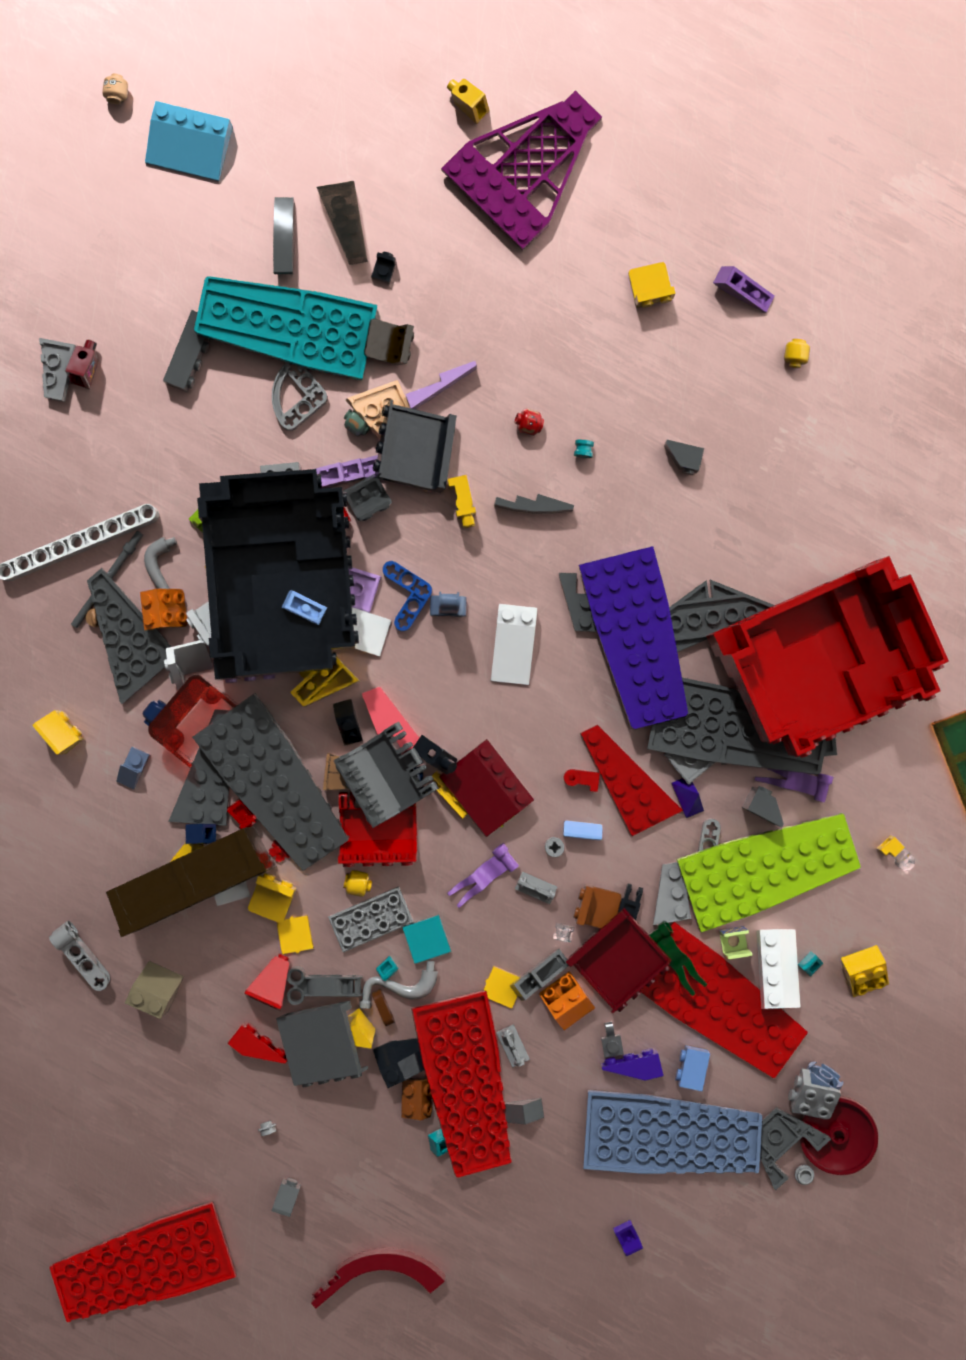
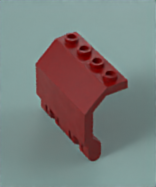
M339 792L341 827L350 838L340 846L338 864H343V867H355L354 863H362L363 867L374 866V863H382V866H393V862H401V866H411L413 862L417 861L416 803L373 828L367 822L361 807H355L353 793L350 792V807L348 808V792Z

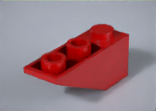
M244 1022L227 1043L242 1056L284 1064L287 1062L285 1050L272 1045V1040L266 1035L261 1036L256 1032L257 1028L251 1023L246 1024Z

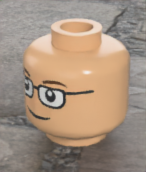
M117 73L104 78L102 95L106 101L115 105L124 102L127 99L128 82L122 75Z

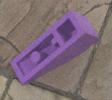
M721 266L713 282L724 292L764 313L767 312L775 296L735 266Z

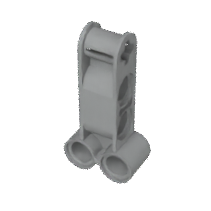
M68 920L53 931L52 935L49 936L53 946L57 950H62L94 990H104L110 981V974L78 936V930L73 923ZM76 946L80 948L81 953L74 954L71 947ZM84 962H91L93 968H85ZM97 978H98V979L103 978L104 981H103V982H102V981L97 982Z

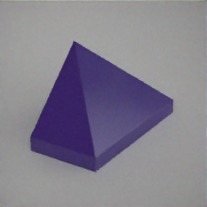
M681 778L671 783L686 818L704 811L699 793L693 782L687 784Z

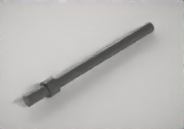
M136 531L129 543H125L123 546L124 550L107 572L111 578L115 576L127 557L136 550L135 546L143 536L139 531ZM91 596L72 621L71 625L75 628H78L87 612L93 607L94 603Z

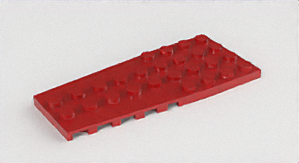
M672 922L670 925L674 931L671 934L678 948L690 958L695 970L708 985L704 987L696 981L683 965L686 979L696 993L694 996L684 988L672 967L663 975L659 973L654 977L656 981L647 988L645 985L641 989L642 994L679 1021L772 1078H776L808 1034V1031L781 1008L761 1009L760 989L721 955L679 924Z
M483 990L411 1008L422 1065L455 1176L459 1178L510 1164L512 1159L510 1158V1142L507 1134L508 1125L505 1118V1101H503L502 1093L503 1083L500 1076L499 1050L487 991Z
M213 1201L150 1222L58 1261L49 1268L66 1322H71V1320L78 1318H89L91 1315L99 1313L105 1314L116 1309H126L137 1304L139 1306L154 1300L160 1301L181 1296L237 1276Z

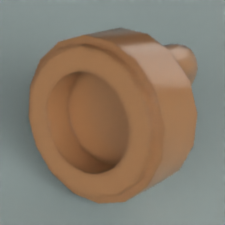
M95 608L90 609L86 614V622L92 627H99Z

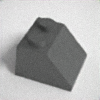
M760 786L758 788L752 787L742 808L776 826L783 827L784 823L777 800L771 796L772 791Z

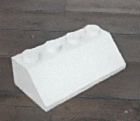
M758 930L757 948L761 1009L800 1008L795 930Z

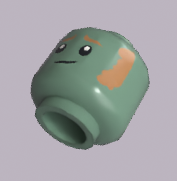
M348 410L344 416L346 420L345 428L355 436H365L370 428L354 410Z

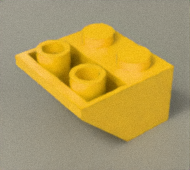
M877 945L841 958L842 969L853 997L862 996L867 992L882 989L889 985L887 964Z

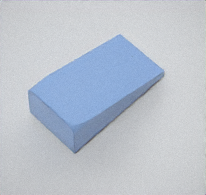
M292 590L289 591L282 605L283 609L317 625L320 624L327 607Z

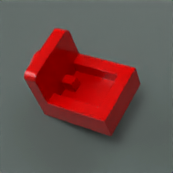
M240 798L227 808V812L240 824V829L252 827L255 824L256 816Z

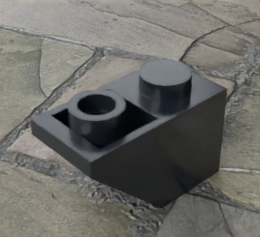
M352 699L334 703L335 719L344 746L363 741Z

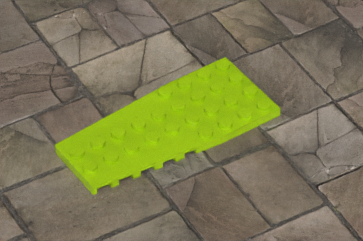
M842 813L830 817H822L810 822H802V824L795 826H786L775 831H767L759 835L731 840L676 859L700 932L754 915L861 868L845 815Z

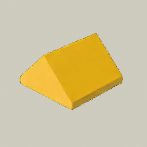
M359 1008L348 1015L355 1046L371 1049L375 1027Z

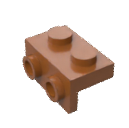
M409 1078L402 1082L401 1118L421 1121L431 1117L433 1110L431 1104L432 1096L427 1079Z

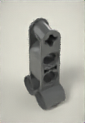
M294 966L287 974V981L294 985L287 993V1000L292 1005H299L305 996H362L361 978L363 976L306 975L305 970L301 966ZM293 971L300 972L301 979L294 980L291 973ZM353 980H355V991H353ZM299 991L301 998L297 1000L292 998L291 992Z

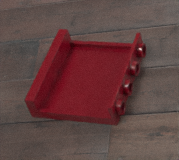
M625 908L566 960V963L570 967L574 966L612 1008V1014L617 1010L621 1012L628 1005L626 1002L630 998L636 999L642 993L641 989L645 985L647 988L656 981L654 977L659 973L663 975L670 969L669 964L671 962L668 955Z

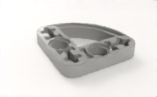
M286 362L279 370L273 383L272 405L275 415L283 428L293 431L325 405L328 396L326 391L306 368L297 367L302 375L296 380L295 378L298 377V374L295 371L290 372L291 363ZM289 375L306 396L284 414L281 407L280 394L284 380ZM306 377L312 380L311 386L307 388L301 385V381ZM316 393H323V400H316L314 402V405H316V407L313 408L311 403L307 400L310 398L311 401H313L316 398ZM306 404L310 407L307 414L299 412L301 405ZM296 411V413L299 417H301V419L298 420V418L296 417L293 420L294 425L291 426L290 424H288L286 426V418L289 417L290 419H292L295 416L293 412Z

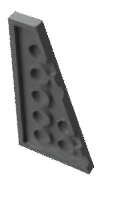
M215 709L209 725L230 710ZM200 747L168 822L226 826L230 787Z

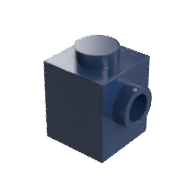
M187 824L186 844H210L215 842L216 824Z

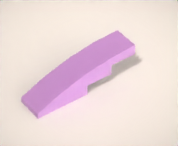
M378 455L315 468L317 474H321L322 488L366 479L375 474L373 464L377 460Z

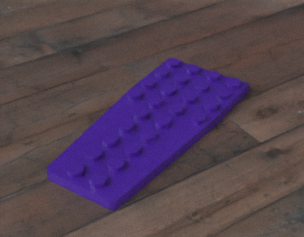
M651 546L580 564L579 570L592 619L631 728L638 729L685 717L688 714L669 603L654 547Z

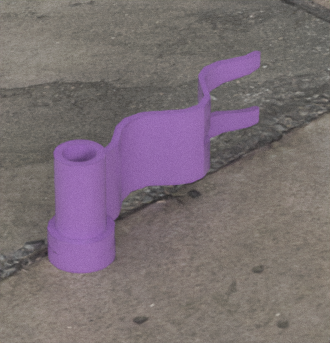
M768 769L785 777L786 780L755 777V781L814 795V800L825 802L829 785L832 784L834 777L819 773L817 777L806 773Z
M504 843L493 850L494 856L484 862L469 877L459 882L447 892L450 896L468 885L477 883L457 904L458 908L471 897L480 893L490 882L506 870L512 872L519 866L508 852L509 849Z

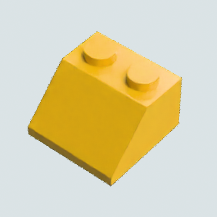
M59 710L52 711L32 726L56 755H63L78 745L83 738L80 736L82 732L75 725L72 726L68 722L70 720L68 715L64 711L60 712Z

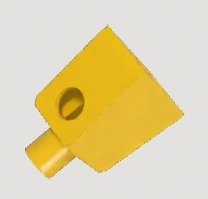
M452 79L448 83L447 89L451 91L454 104L472 121L478 124L490 111L485 93L466 79H462L459 83Z

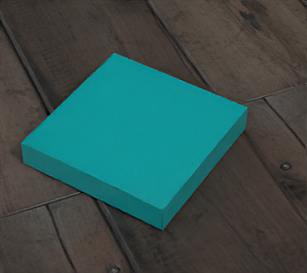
M439 915L402 927L414 964L451 952Z

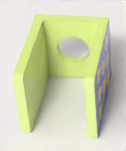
M741 926L719 930L724 957L735 959L752 956V952L747 948L745 934L749 933L747 928ZM737 936L739 938L738 945L730 946L728 943L729 937Z

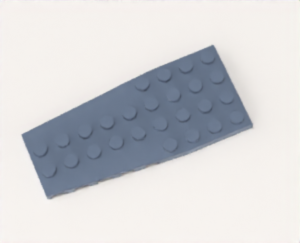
M588 1090L583 1169L639 1174H666V1172H676V1174H685V1172H696V1174H704V1172L759 1173L762 1114L646 1094Z

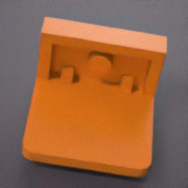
M152 589L140 592L144 630L187 626L185 596L182 589Z

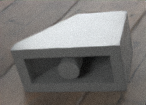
M666 440L664 447L677 468L683 470L682 473L693 475L697 473L700 469L704 448Z
M292 1178L282 1180L272 1208L273 1212L288 1217L291 1216L301 1187L297 1180Z

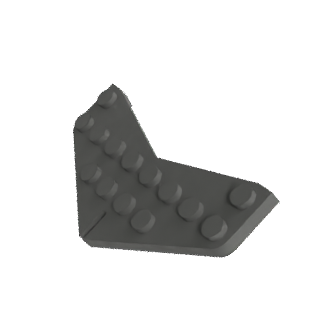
M711 579L709 582L712 598H709L706 580L669 607L677 652L707 640L706 636L775 605Z

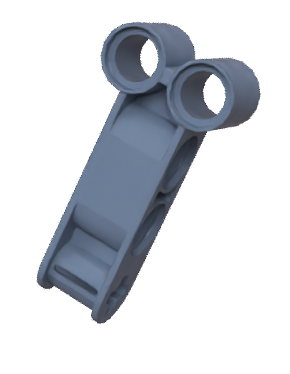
M439 592V596H430V616H466L467 597L459 596V592L457 594H441Z

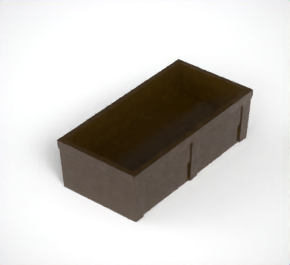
M247 827L107 891L106 894L119 926L120 936L124 937L277 866L274 860L270 858L255 827Z

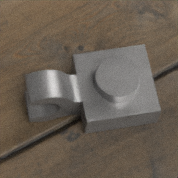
M612 1022L604 1023L607 1035L601 1037L604 1057L623 1055L621 1035L614 1034Z

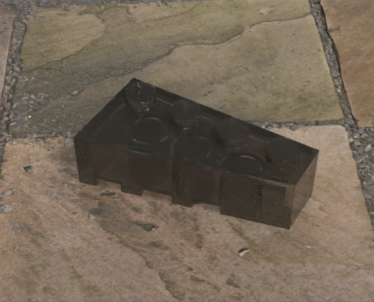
M354 181L316 187L348 264L368 262Z

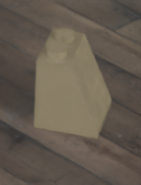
M149 961L132 985L125 1004L161 1019L169 1012L184 976Z

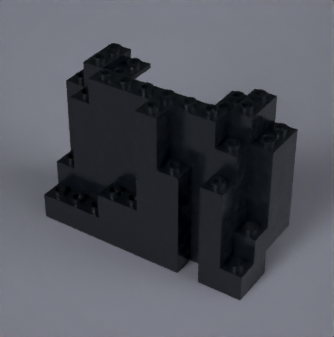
M316 469L220 476V482L199 483L200 497L197 498L198 514L203 527L211 626L209 650L210 658L213 659L215 680L333 670V665H337L336 652L332 653V650L355 648V644H359L358 631H354L353 626L357 625L356 614H352V606H355V594L350 592V587L354 586L353 575H349V569H352L351 555L347 556V548H351L350 536H346L345 529L349 528L348 517H344V507H347V493L342 492V487L322 488L321 474H317ZM290 590L327 607L319 625L282 608Z

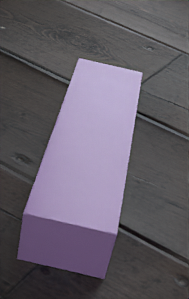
M473 361L440 373V382L407 393L406 398L410 408L417 409L476 370V362Z

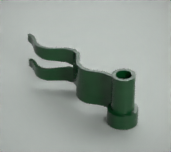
M664 920L649 936L671 959L669 966L676 971L684 988L694 996L696 993L686 979L683 965L696 981L704 987L708 984L697 973L690 958L678 948L671 936L674 931Z

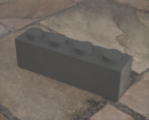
M194 310L190 312L163 379L165 384L184 392H188L189 388L192 389L195 383V378L193 377L202 365L203 353L206 354L209 348V338L197 335L194 331L198 313Z

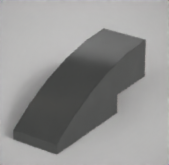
M557 949L513 982L510 987L521 1001L528 999L538 989L543 988L569 966L566 963L567 958L560 949Z

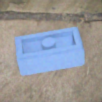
M564 821L563 835L565 837L602 840V825Z

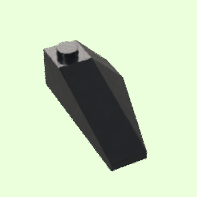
M417 1038L393 1040L373 1049L380 1073L387 1088L424 1071Z

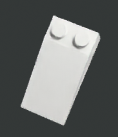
M499 604L491 681L529 685L537 608Z
M352 607V614H356L357 625H353L354 631H358L359 644H355L354 649L380 656L391 620Z

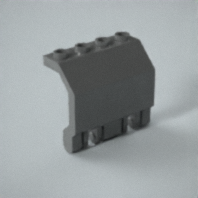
M400 722L391 725L351 752L333 760L337 771L343 776L347 788L353 793L357 805L361 807L367 822L373 828L439 789L435 781L423 787V785L433 780L432 776H427L422 781L417 777L418 773L425 771L426 766L424 764L413 770L423 763L416 749L413 748L403 753L413 746L412 742L404 744L401 748L398 745L397 741L407 735L403 731L395 737L393 736L403 729Z

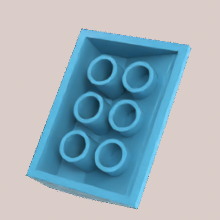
M155 101L150 120L145 163L219 181L233 128L232 123L228 118Z

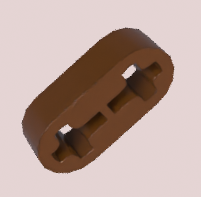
M379 989L373 992V1000L385 1026L395 1023L382 990Z

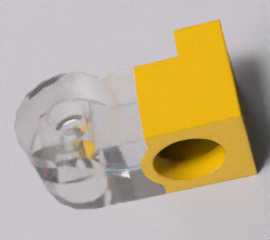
M890 835L877 847L882 854L887 855L889 853L895 859L897 867L903 870H910L914 867L915 858L896 837Z

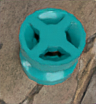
M582 439L575 440L577 448L574 451V456L592 458L593 453L591 450L594 447V442Z

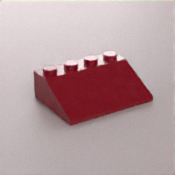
M487 739L456 763L457 768L454 772L447 775L442 773L439 776L485 837L489 836L534 801L530 793Z

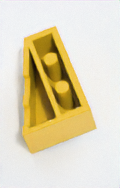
M336 656L337 665H333V670L312 671L290 693L303 707H306L358 683L360 680Z

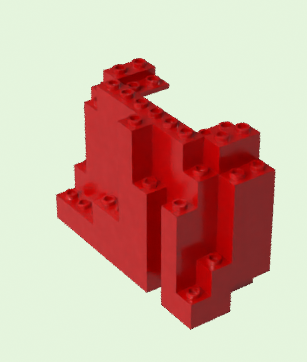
M890 556L877 559L837 579L821 584L706 636L715 657H720L728 677H733L761 742L776 744L782 741L788 755L800 756V758L810 755V750L815 749L819 745V741L834 739L837 737L836 733L841 731L843 733L849 732L854 729V725L867 724L876 715L878 717L887 715L889 709L894 707L895 709H900L906 706L905 702L918 699L920 702L934 699L936 697L935 694L941 692L933 672L944 668L943 664L949 662L911 574L899 577Z

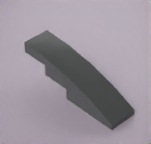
M275 197L273 273L293 274L294 197Z
M540 494L537 495L536 501L517 495L515 502L496 497L494 507L532 514H554L570 512L574 509L572 504Z

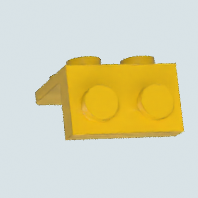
M664 262L629 270L628 275L636 308L641 306L642 308H647L654 303L661 302L663 304L674 299L676 294L675 288L670 285Z
M264 873V875L260 874L256 880L257 885L248 905V910L275 922L282 923L297 888L293 887L291 882L275 880L273 875Z

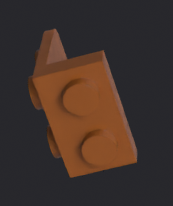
M585 884L584 889H580L578 899L581 900L580 905L575 908L573 918L576 919V924L583 926L586 924L602 928L617 915L621 894Z

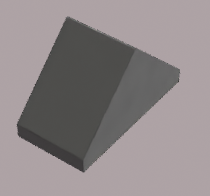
M542 1098L506 1102L505 1118L507 1123L526 1125L544 1118Z

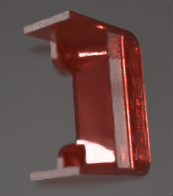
M197 674L192 675L150 723L148 732L153 739L190 768L193 760L179 750L184 742V734L176 727L200 699L208 704H216L222 698L233 708L238 703L204 677Z

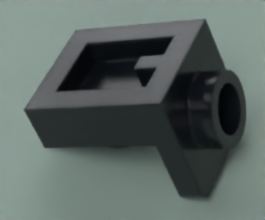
M385 251L382 253L377 252V260L371 276L372 279L390 284L397 263L393 254Z

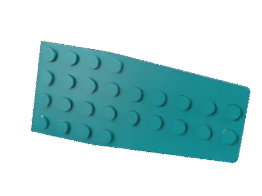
M207 276L203 284L194 331L197 335L297 366L362 380L367 357L364 355L369 322L371 319H375L378 305L322 292Z

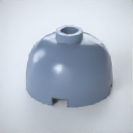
M817 1062L809 1063L806 1069L810 1070L811 1084L841 1089L843 1081H839L840 1075L825 1064H822V1067L815 1065Z

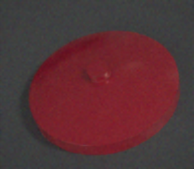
M840 1096L830 1119L808 1115L803 1116V1122L831 1138L819 1151L805 1137L800 1139L804 1154L818 1169L833 1175H849L862 1170L873 1159L878 1147V1128L871 1113L861 1103L851 1098Z

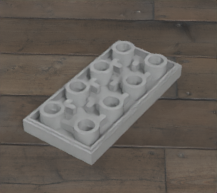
M400 887L391 889L328 916L342 952L414 922Z

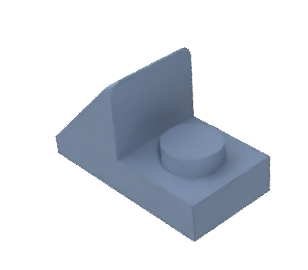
M131 747L124 764L120 765L116 782L135 789L150 754Z

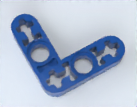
M388 561L383 566L384 575L411 592L394 621L398 630L407 631L430 598L432 587L428 582L398 563ZM395 565V570L399 573L401 569L404 571L399 576L398 581L395 579L397 577L396 574H387V566ZM405 575L412 576L413 582L411 585L406 586L402 583V578ZM416 580L420 581L418 583L419 586H428V594L420 595V590L416 587L415 591L411 590L416 584ZM411 601H416L419 604V608L415 612H411L408 609V604ZM406 610L408 614L414 615L413 619L408 617L406 620L408 626H402L401 628L399 627L400 623L398 620L404 619L406 614H403V611Z

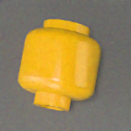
M791 339V342L786 344L784 361L789 363V367L801 368V365L808 363L810 346L806 343V340Z
M352 870L350 874L346 873L343 888L346 889L347 894L363 897L366 891L370 892L372 881L369 880L368 873Z

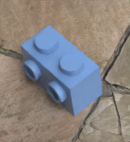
M685 1045V1049L681 1050L679 1061L682 1062L681 1068L677 1069L675 1076L679 1087L703 1091L710 1052L707 1049Z

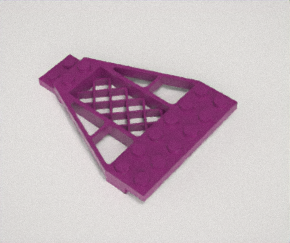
M575 90L564 102H558L468 141L441 168V171L523 251L549 226L588 133L602 120V116ZM539 118L515 143L511 142L503 134ZM541 127V136H532ZM543 127H554V136H543ZM556 127L565 136H556ZM498 136L509 146V149L494 164H491L473 146ZM530 140H541V149H530ZM543 140H554V149H543ZM557 140H568V149H557ZM527 141V149H519ZM574 153L561 187L558 188L549 177ZM514 154V163H505ZM516 154H527L528 163H516ZM530 154H541V163H530ZM543 154H554V163H543ZM557 154H563V155L557 160ZM503 167H514V176H503ZM516 167H528V176H516ZM530 167H541V176H530ZM543 167H550V168L543 174ZM508 180H514V186ZM516 180H528V189H516ZM530 180H537V181L530 187ZM543 183H546L557 194L547 217L543 216L527 200Z

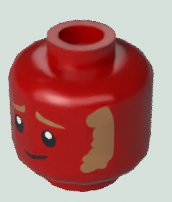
M525 408L521 413L516 414L514 423L517 424L519 432L534 436L541 432L544 419L540 412Z

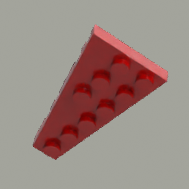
M595 725L580 733L631 836L683 811L599 725Z

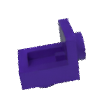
M631 1220L613 1228L626 1256L643 1249Z

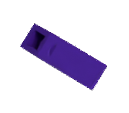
M652 1048L642 1050V1053L634 1055V1053L625 1054L621 1059H615V1057L604 1060V1063H601L602 1070L644 1081L664 1076L657 1050Z

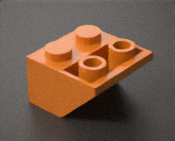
M570 971L539 993L554 1019L563 1030H566L595 1009V1006Z

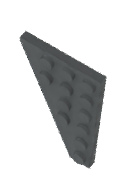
M101 568L87 580L92 595L91 598L96 610L119 702L123 704L165 668L164 660L167 659L166 648L172 646L157 629L144 630L142 612L108 573Z

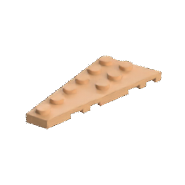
M398 380L354 395L345 400L366 422V425L379 440L381 438L379 427L384 420V416L381 415L383 406L390 400H393L394 405L410 408Z

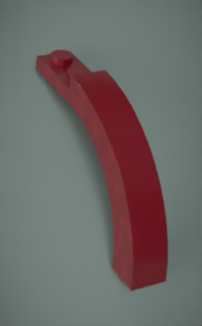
M396 1248L371 1249L355 1254L340 1263L336 1268L338 1276L334 1274L327 1281L328 1284L324 1288L319 1287L313 1292L311 1304L315 1309L318 1308L351 1279L371 1271L389 1270L403 1273L419 1282L430 1294L445 1282V1274L432 1262L413 1252Z

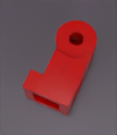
M569 769L564 773V781L567 785L590 786L589 791L598 792L599 772Z

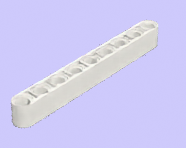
M144 504L0 564V579L5 581L16 580L145 527L158 520L159 511L151 504ZM148 509L153 510V515L150 518L145 517V512ZM134 516L135 523L128 526L127 519ZM116 523L117 531L111 533L109 528L112 524ZM95 531L100 533L97 540L92 539V534ZM77 538H81L82 544L76 548L74 541ZM63 545L64 552L58 555L56 550L58 546ZM41 553L46 554V560L44 562L39 561V555ZM24 560H27L28 567L23 570L21 568V563ZM9 567L11 570L10 575L5 577L3 574L4 569Z

